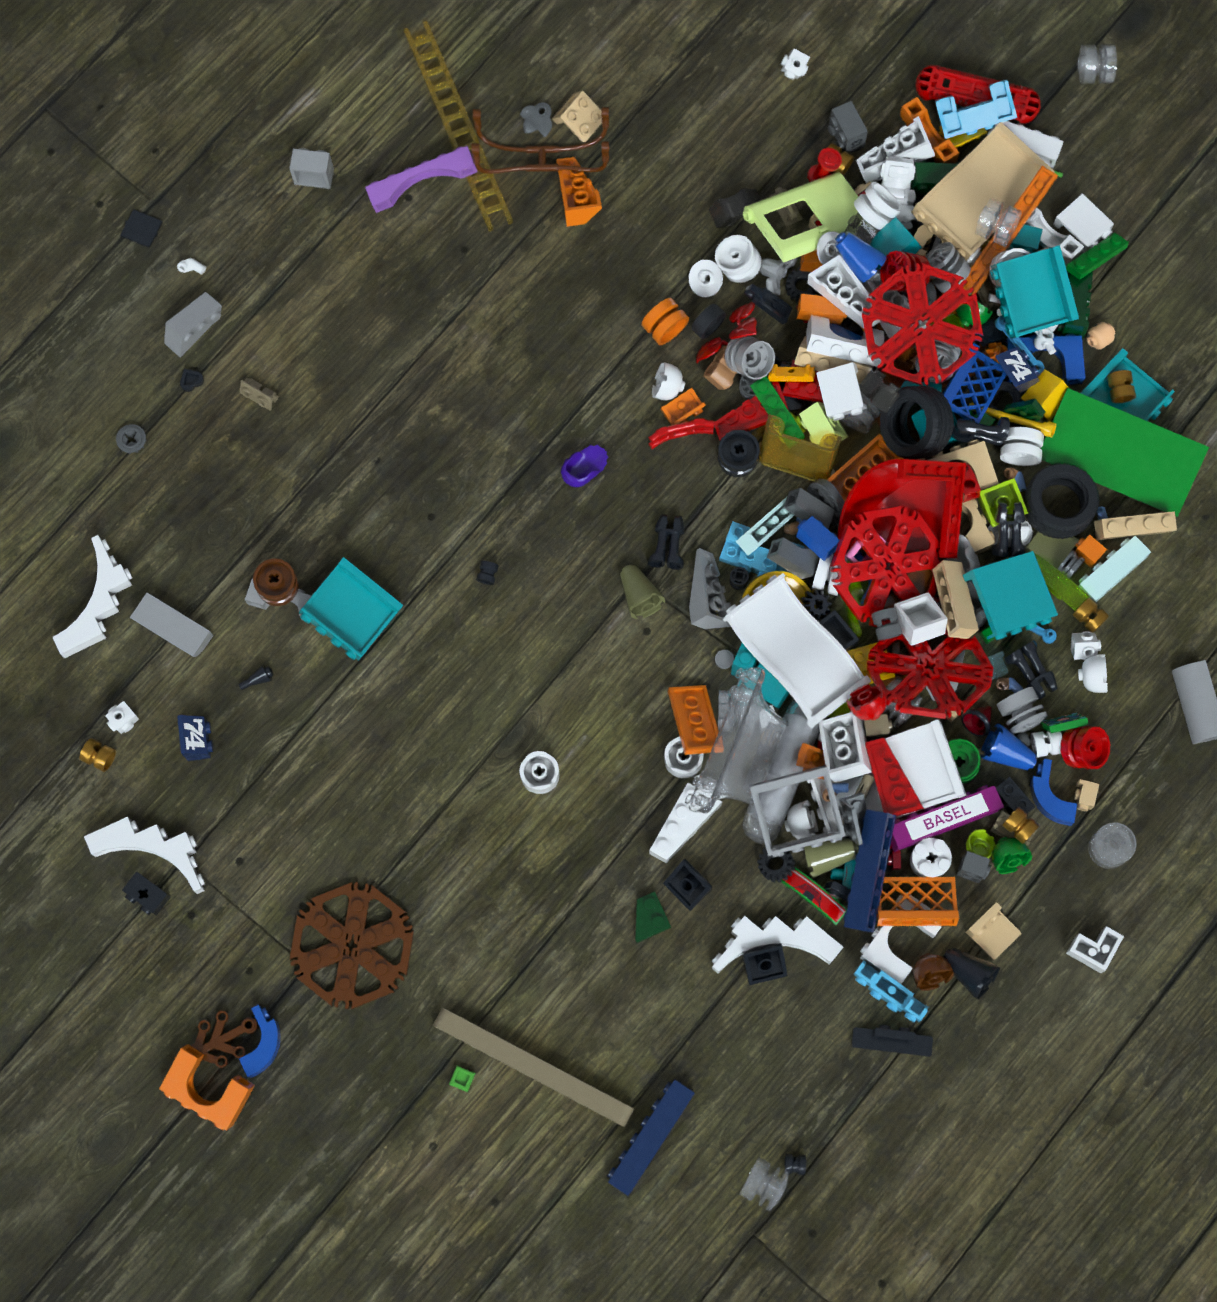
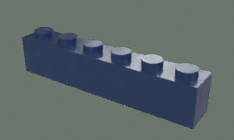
M866 809V814L863 816V830L861 833L863 844L859 845V851L855 857L856 866L851 878L852 887L851 892L848 894V908L844 915V927L874 933L896 815Z
M676 1080L673 1083H667L662 1091L665 1093L662 1100H656L651 1108L654 1110L651 1117H645L640 1125L643 1127L640 1134H634L629 1142L632 1144L629 1151L624 1150L618 1159L621 1163L617 1169L613 1167L607 1176L610 1179L608 1183L627 1196L630 1195L695 1094Z

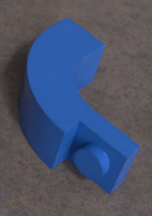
M1044 759L1037 766L1036 775H1039V777L1033 776L1030 780L1032 799L1039 811L1048 819L1059 824L1072 826L1075 822L1077 804L1062 801L1052 793L1049 787L1052 760Z
M260 1005L251 1009L261 1029V1041L253 1052L239 1059L249 1078L260 1074L271 1065L279 1051L281 1041L278 1022L275 1019L268 1022L270 1015L267 1009H262Z

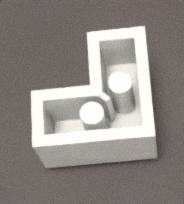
M1107 926L1101 930L1095 942L1079 933L1073 939L1066 954L1099 973H1103L1106 971L1124 936Z

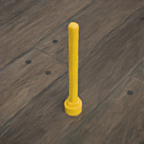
M989 407L985 412L989 416L996 418L1008 417L1010 422L1040 430L1044 436L1050 438L1053 437L1056 430V423L1054 422L1040 423Z

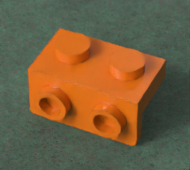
M690 388L660 409L670 425L688 422L686 418L691 415L696 417L703 412L702 408L706 405L700 401L693 388Z
M802 743L796 766L803 768L802 771L824 766L823 750Z

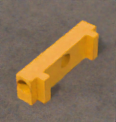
M774 364L768 378L769 381L813 382L816 371L815 367H811L810 364H806V367H778L777 364Z

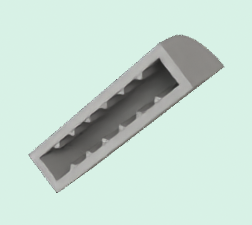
M149 593L145 594L130 616L137 623L192 657L198 656L213 637L209 630Z
M1206 660L1187 664L1172 670L1192 744L1216 740L1217 697Z

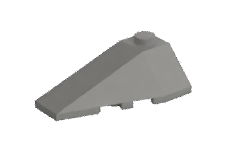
M701 548L697 549L690 597L691 624L703 629L731 627L728 621L724 622L723 620L728 614L726 610L731 607V604L726 602L724 596L726 592L725 587L721 586L719 582L720 572L714 555Z

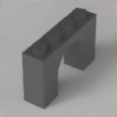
M802 488L789 491L784 505V509L802 521L804 519L807 521L813 516L816 520L821 521L827 529H829L833 521L835 510ZM784 537L772 541L767 555L768 559L800 579L814 575L819 559L806 545L804 548H800Z

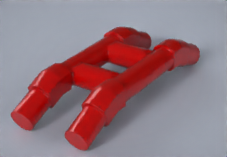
M696 418L692 421L660 427L648 437L651 441L648 445L651 449H654L659 444L671 439L698 433L713 434L714 421Z

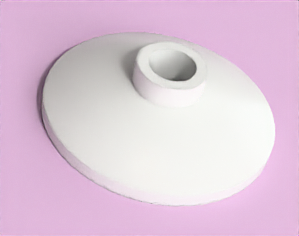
M826 232L818 241L817 255L823 265L836 256H841L835 246V238L839 235L838 232Z
M701 260L691 268L689 284L697 295L701 297L713 296L722 286V271L715 262ZM708 275H710V281H709V282H708V280H707V276H708Z

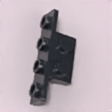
M879 1025V1028L875 1029L857 1027L853 1029V1048L926 1057L932 1055L933 1037L915 1035V1032H911L910 1028L899 1027V1030H891V1026Z

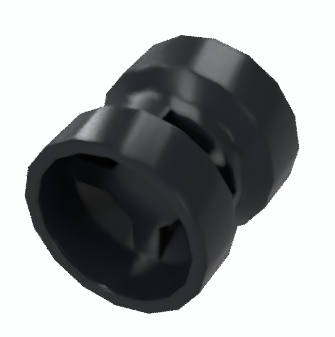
M481 561L479 566L481 571L477 574L476 581L486 585H494L496 579L494 575L497 573L499 566L493 562Z
M742 567L734 568L730 573V586L735 590H742L747 586L749 580L748 571Z
M785 1154L784 1174L795 1172L798 1175H805L806 1155L793 1156L792 1154Z

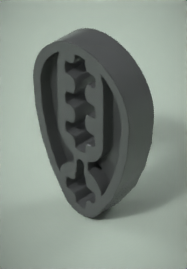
M817 479L809 485L807 492L835 510L831 524L838 528L845 501L831 482L826 479Z

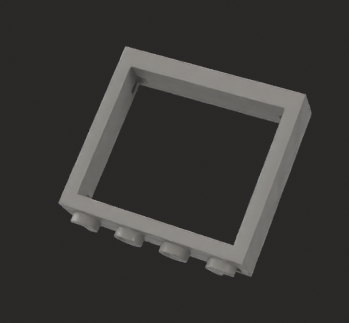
M827 765L750 785L768 856L780 857L785 855L784 852L792 850V853L804 850L803 847L811 845V848L819 847L825 841L830 840L831 843H834L846 836ZM823 776L837 829L772 846L758 793Z

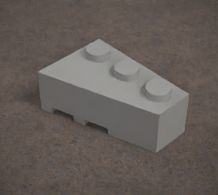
M203 293L166 322L164 344L181 357L220 319L222 305L208 293Z

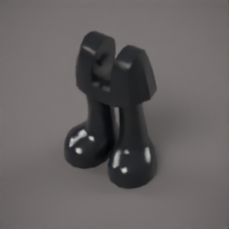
M999 418L997 425L994 426L977 423L974 419H958L953 426L951 437L965 443L972 439H978L993 445L1002 446L1003 441L1008 437L1010 428L1009 418Z
M999 502L995 514V521L999 523L998 544L992 546L991 554L1000 557L1009 556L1008 524H1012L1011 556L1015 557L1027 553V546L1023 545L1021 541V523L1025 522L1022 503L1014 502L1013 514H1007V504Z
M661 514L654 530L658 533L657 547L655 553L649 557L648 565L655 568L665 566L667 537H671L667 567L674 570L683 569L684 560L679 556L680 536L684 534L682 516H675L674 528L666 529L668 515Z
M1034 640L1013 652L1004 660L1007 664L1018 666L1028 682L1026 688L1033 687L1039 700H1041L1046 694L1040 683L1043 682L1049 692H1054L1058 688L1053 672H1047L1037 654V643ZM1024 655L1028 657V659L1034 666L1039 676L1036 677L1034 675Z

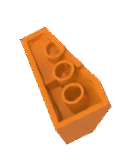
M575 157L556 159L558 165L581 167ZM559 170L566 225L568 227L586 224L602 209L600 194L593 187L591 180L586 177L584 172Z

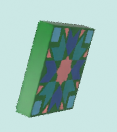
M1073 713L1043 720L1040 725L1044 730L1055 733L1086 726L1088 719L1079 713Z

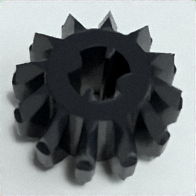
M812 589L811 592L806 591L804 593L805 597L800 598L803 602L802 605L817 621L820 618L824 619L826 617L825 613L831 612L828 606H831L832 603L827 602L830 596H824L823 590Z

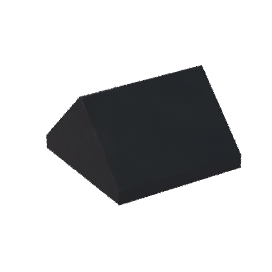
M686 859L663 882L689 911L694 909L713 888Z
M782 943L742 953L749 985L788 976Z

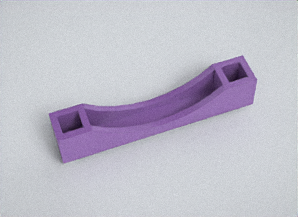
M468 146L458 147L453 152L439 155L436 159L424 161L416 167L406 168L401 173L391 174L384 180L374 181L369 186H366V190L371 204L377 213L394 206L405 190L423 179L435 176H452L462 179L478 171L473 163Z

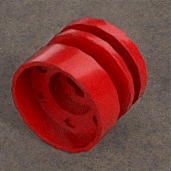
M892 251L887 255L885 263L881 266L880 278L882 283H884L902 267L904 274H907L906 265H909V270L914 272L917 269L916 263H919L920 271L923 270L922 263L929 266L930 263L924 255ZM928 276L925 280L926 286L929 283L930 276ZM897 282L889 289L907 292L904 282Z

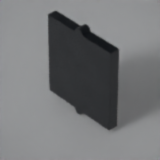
M133 209L128 221H125L126 225L120 236L150 248L155 237L158 236L157 233L163 222Z

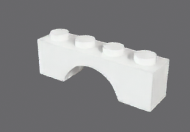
M1038 208L1034 210L1025 225L1043 229L1039 243L1042 247L1051 248L1060 245L1065 266L1080 256L1084 246L1071 235H1062L1051 228L1045 221L1042 211Z

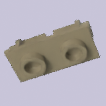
M778 187L775 189L776 193L770 195V197L785 192L787 189ZM795 204L777 210L786 227L802 220Z
M246 378L245 381L241 380L240 393L246 398L255 401L261 407L271 411L272 402L275 403L279 398L276 395L277 393L267 387L261 391L262 384L252 378Z

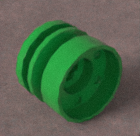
M951 740L948 744L955 763L958 762V759L965 763L962 764V767H958L956 764L962 784L968 783L979 773V751L968 740Z

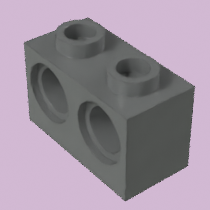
M967 851L961 859L956 876L979 883L989 875L991 865L988 864L990 859Z

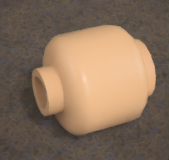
M1099 322L1088 329V344L1096 349H1103L1112 343L1115 338L1113 326L1109 323Z

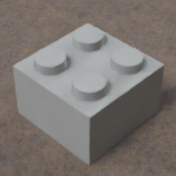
M306 148L293 149L290 172L294 184L331 189L334 167L330 153L323 150L309 151Z

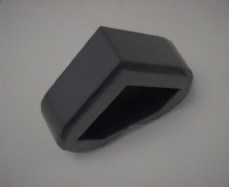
M184 369L180 385L185 392H191L195 387H199L204 383V377L200 372Z

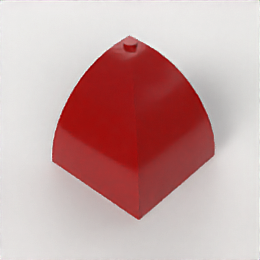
M893 459L872 467L859 478L846 498L839 520L838 539L840 540L844 527L848 524L849 520H853L855 524L858 523L856 514H861L860 512L903 506L908 507L907 515H909L911 510H915L926 522L940 542V548L936 549L940 550L938 555L940 558H957L967 463ZM893 516L875 518L872 522L876 532L885 541H887L895 519ZM915 527L912 530L904 553L915 552L917 549L920 551L927 550L929 548V541L920 528ZM855 537L851 539L847 550H850L857 541Z

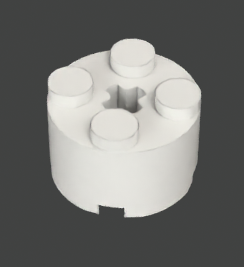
M679 736L670 741L666 746L664 755L665 766L675 777H693L702 767L704 753L687 754V758L681 760L684 751Z
M543 751L528 754L520 765L522 783L528 791L536 794H544L551 791L559 781L557 761ZM538 769H541L543 772L542 776L536 774Z
M926 838L919 842L910 856L911 869L919 877H941L949 869L952 861L949 847L943 840L936 838ZM929 855H931V858L935 859L933 863H931L930 860H927Z

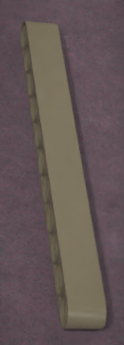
M441 1008L433 1023V1026L623 1127L626 1126L634 1110L619 1100L444 1008Z

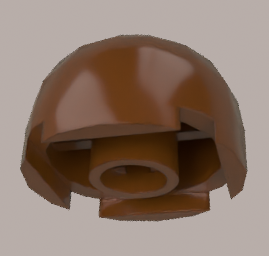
M927 953L922 955L913 968L915 984L922 991L939 988L938 983L944 981L946 984L954 976V972L947 959L937 954Z

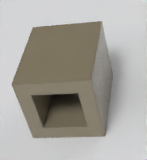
M887 714L881 715L876 720H863L866 740L887 738L890 731H892L891 719L888 720Z

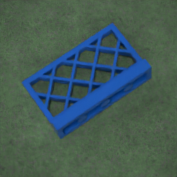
M970 349L976 355L954 372L942 394L948 400L954 413L964 419H974L975 422L980 423L1007 374L999 363L980 351ZM977 358L984 362V367H978ZM996 369L1001 372V376L994 377L992 370ZM987 370L989 378L982 379L980 371ZM975 372L978 380L971 381L968 373ZM991 382L993 390L986 391L984 383ZM979 384L982 392H975L972 385ZM967 385L970 393L963 394L961 386ZM976 396H984L986 403L979 404ZM972 397L974 405L967 406L965 398ZM960 399L962 407H957L952 404V401ZM976 409L977 419L970 415L969 410Z

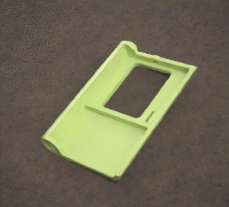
M835 172L745 206L743 211L744 219L750 224L755 223L783 263L817 250L818 241L826 232L834 231L840 234L841 232L845 233L848 231L856 235L874 228L855 208L854 201L858 198V195L840 172ZM805 201L822 225L785 240L780 239L764 215L796 202Z

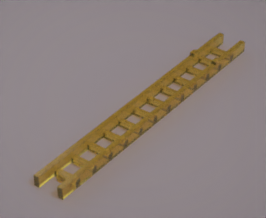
M423 22L427 36H418L415 41H413L409 29H404V34L453 149L455 150L459 147L455 137L468 132L473 142L460 147L468 146L469 150L472 149V143H479V140L428 22ZM430 42L434 51L420 56L416 47ZM437 57L440 66L426 71L423 61ZM443 72L447 81L432 86L429 77ZM450 87L453 96L439 101L435 92ZM456 102L460 111L445 116L442 107ZM463 117L466 127L452 132L448 122ZM479 143L480 163L483 164L485 169H491ZM484 173L473 178L471 175L467 176V182L488 231H493L488 214L501 209L508 224L513 223L494 175ZM489 178L492 189L478 193L475 183ZM496 194L500 204L485 209L481 199Z

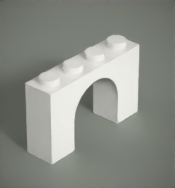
M811 315L806 330L807 351L875 367L881 363L879 358L873 362L871 361V357L877 353H873L869 357L865 331L862 340L845 339L831 331L829 318ZM872 328L874 342L876 345L881 346L885 343L884 331Z
M900 894L895 902L898 903L903 896ZM910 895V897H911L915 902H917V903L919 902L918 899H916L915 897H913L912 895ZM907 899L900 905L905 910H911L914 907ZM920 904L923 909L930 910L925 904ZM878 926L871 935L874 937L871 944L866 942L860 952L863 955L860 959L865 960L867 964L880 972L882 970L902 984L912 970V967L896 957L888 946V934L894 926H883L882 928ZM942 926L916 927L934 938Z

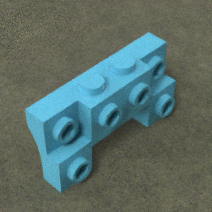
M1008 80L989 85L991 100L964 108H956L953 95L935 100L945 139L967 133V135L978 132L977 129H991L996 127L995 124L1017 118Z
M732 521L719 561L735 567L745 568L748 573L752 572L758 574V576L772 571L789 572L767 558L769 549L759 546L748 556L736 541L750 527ZM794 543L798 547L804 548V546Z
M865 960L862 961L853 974L856 976L855 980L863 986L867 984L869 986L868 989L871 991V996L877 1000L883 999L887 1002L886 1006L894 1012L897 1010L899 1012L904 1011L906 1013L904 1016L910 1021L920 1022L928 1012L929 1007L914 998V993L882 970L878 972L867 964Z

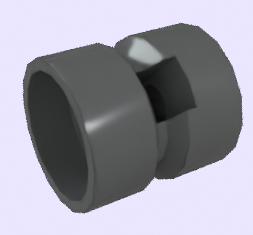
M896 608L884 609L871 614L873 624L878 627L875 630L878 641L902 635L900 624L896 623L898 619ZM890 620V624H882L883 621Z

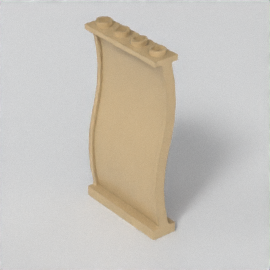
M1000 122L966 158L915 205L911 213L932 234H935L942 243H952L955 249L959 251V255L967 261L997 231L1041 166L1046 167L1052 172L1055 171Z

